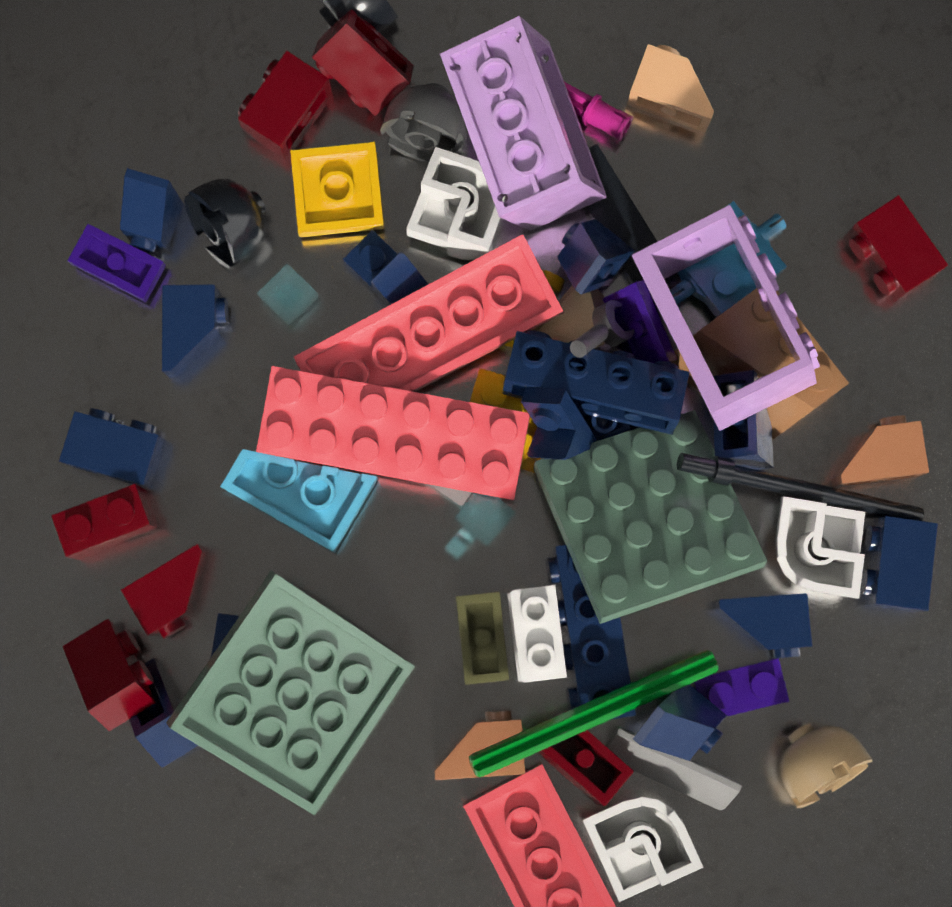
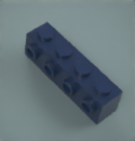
M534 330L527 331L526 333L516 332L504 381L503 395L522 399L527 387L563 389L568 392L580 413L673 435L680 420L689 371L680 370L676 364L667 361L651 363L638 360L636 356L625 351L608 353L592 349L586 355L579 358L575 357L570 351V345L573 341L566 343L553 340L548 334Z
M566 545L555 546L553 549L554 557L547 558V565L551 584L559 583L561 600H558L557 603L560 627L565 626L568 644H563L566 671L572 670L575 687L567 689L569 708L572 710L630 684L631 680L621 617L599 623ZM635 709L613 719L636 716Z

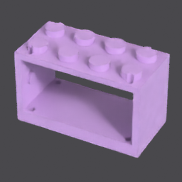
M517 16L440 54L500 218L531 231L607 198L551 45L545 37L523 18ZM549 56V60L546 62L544 58ZM505 195L508 196L507 202L502 201Z
M731 205L632 255L719 431L816 384L814 369L820 367L816 358L818 357L817 351L807 332L798 335L796 331L800 328L796 320L797 313L786 292L780 295L776 293V291L780 290L775 279L777 276L765 253L758 257L756 255L760 250L755 241L757 238L745 214L737 218ZM735 244L758 289L765 312H770L795 362L769 375L762 376L753 383L723 397L664 279Z

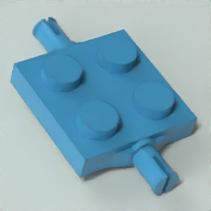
M734 201L728 204L731 205L737 218L744 215ZM774 214L760 226H757L748 219L757 239L755 241L760 250L756 254L757 257L765 253L776 276H778L787 266L773 250L769 239L786 228L784 219L778 223L781 216ZM732 244L679 271L681 282L670 289V292L677 305L693 295L704 302L717 318L757 287L735 244Z

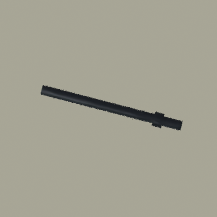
M680 453L677 460V470L706 476L708 481L728 486L733 482L883 517L889 516L922 521L924 518V509L921 507L735 465L732 459L719 456L707 459Z

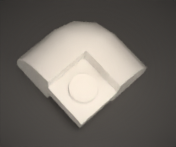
M435 147L421 182V193L406 229L407 236L446 248L447 256L463 260H475L489 252L501 218L496 210L479 161Z
M781 497L775 550L777 562L783 573L795 585L812 592L859 599L865 554H860L865 512L827 506V503Z
M640 796L623 800L582 819L619 902L658 884L664 886L704 868L685 825L672 808L658 799Z

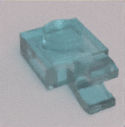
M475 493L455 516L454 519L463 528L446 545L445 551L458 561L476 539L488 547L514 517L516 512L499 497Z

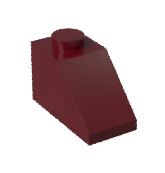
M200 544L194 545L121 589L147 636L161 634L162 638L165 639L186 627L183 619L194 612L209 555L205 546Z

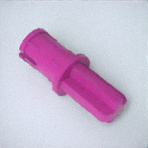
M564 82L576 115L582 118L581 123L584 126L590 124L621 141L631 126L633 116L609 105L602 100L600 94L592 97Z

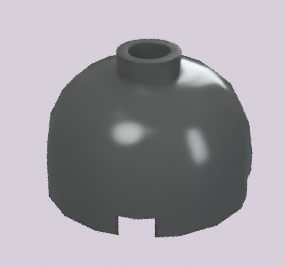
M437 83L411 86L398 93L392 99L380 129L381 135L385 132L389 135L387 144L391 148L407 157L428 163L435 147L462 155L468 136V130L456 97L449 93L446 87Z

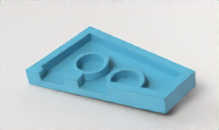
M242 449L220 487L335 553L378 477Z

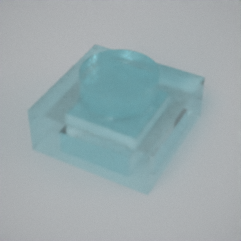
M288 264L257 292L258 297L288 326L319 297L318 293Z

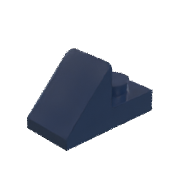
M373 229L343 258V263L387 306L428 285V282L402 251L396 253Z
M526 388L521 403L537 426L527 452L528 457L566 460L590 450L592 443L596 442L597 439L566 390Z

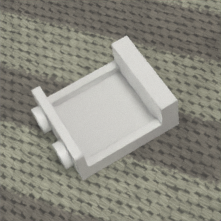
M555 585L512 590L507 594L517 681L533 682L566 678Z

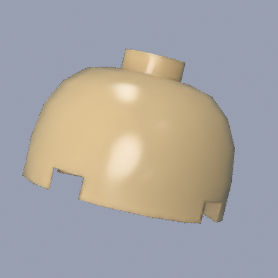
M807 724L794 731L788 737L792 744L782 754L780 761L781 781L796 808H803L820 800L816 791L822 794L832 789V792L854 779L868 767L867 763L872 762V758L859 740L847 730L830 725L814 730L811 724Z

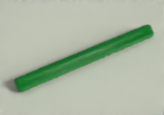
M710 650L702 651L472 753L469 756L470 766L477 777H483L696 682L719 670L715 656Z

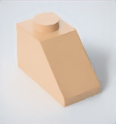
M648 44L631 88L627 105L706 132L714 110L689 59L680 56V53L670 46L658 45L655 47Z

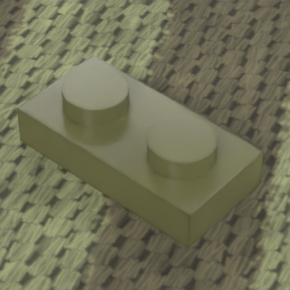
M500 592L456 596L465 685L509 680Z

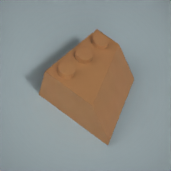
M757 288L693 335L713 376L755 370L758 378L795 362L770 312H765ZM796 317L800 327L796 330L798 335L807 332L818 354L816 358L820 367L814 369L817 383L767 408L772 425V440L849 384L798 317ZM676 349L674 352L677 360L671 363L676 364L680 370L689 371L679 349ZM689 373L687 383L691 385L692 389L700 393L691 373Z

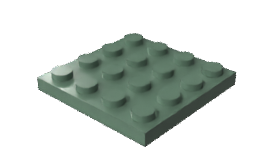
M695 410L681 414L673 435L640 427L593 442L590 450L566 460L543 458L534 463L535 474L600 624L763 568L768 561L731 484L726 486L708 481L706 476L677 470V460L680 453L712 459L715 456L714 448Z
M271 570L166 724L173 731L315 815L415 666Z

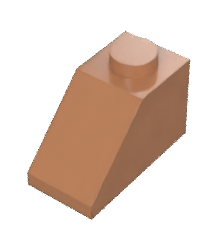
M905 415L879 419L880 426L871 429L864 435L831 479L832 487L915 478L929 473L921 421L906 422Z
M511 710L485 712V720L476 721L435 768V780L477 778L470 766L469 756L522 732L521 719L512 718ZM524 758L483 777L525 774Z

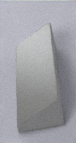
M621 726L614 727L606 747L632 770L718 810L725 809L740 792L741 782L692 759L690 761L641 746L633 740L636 733Z

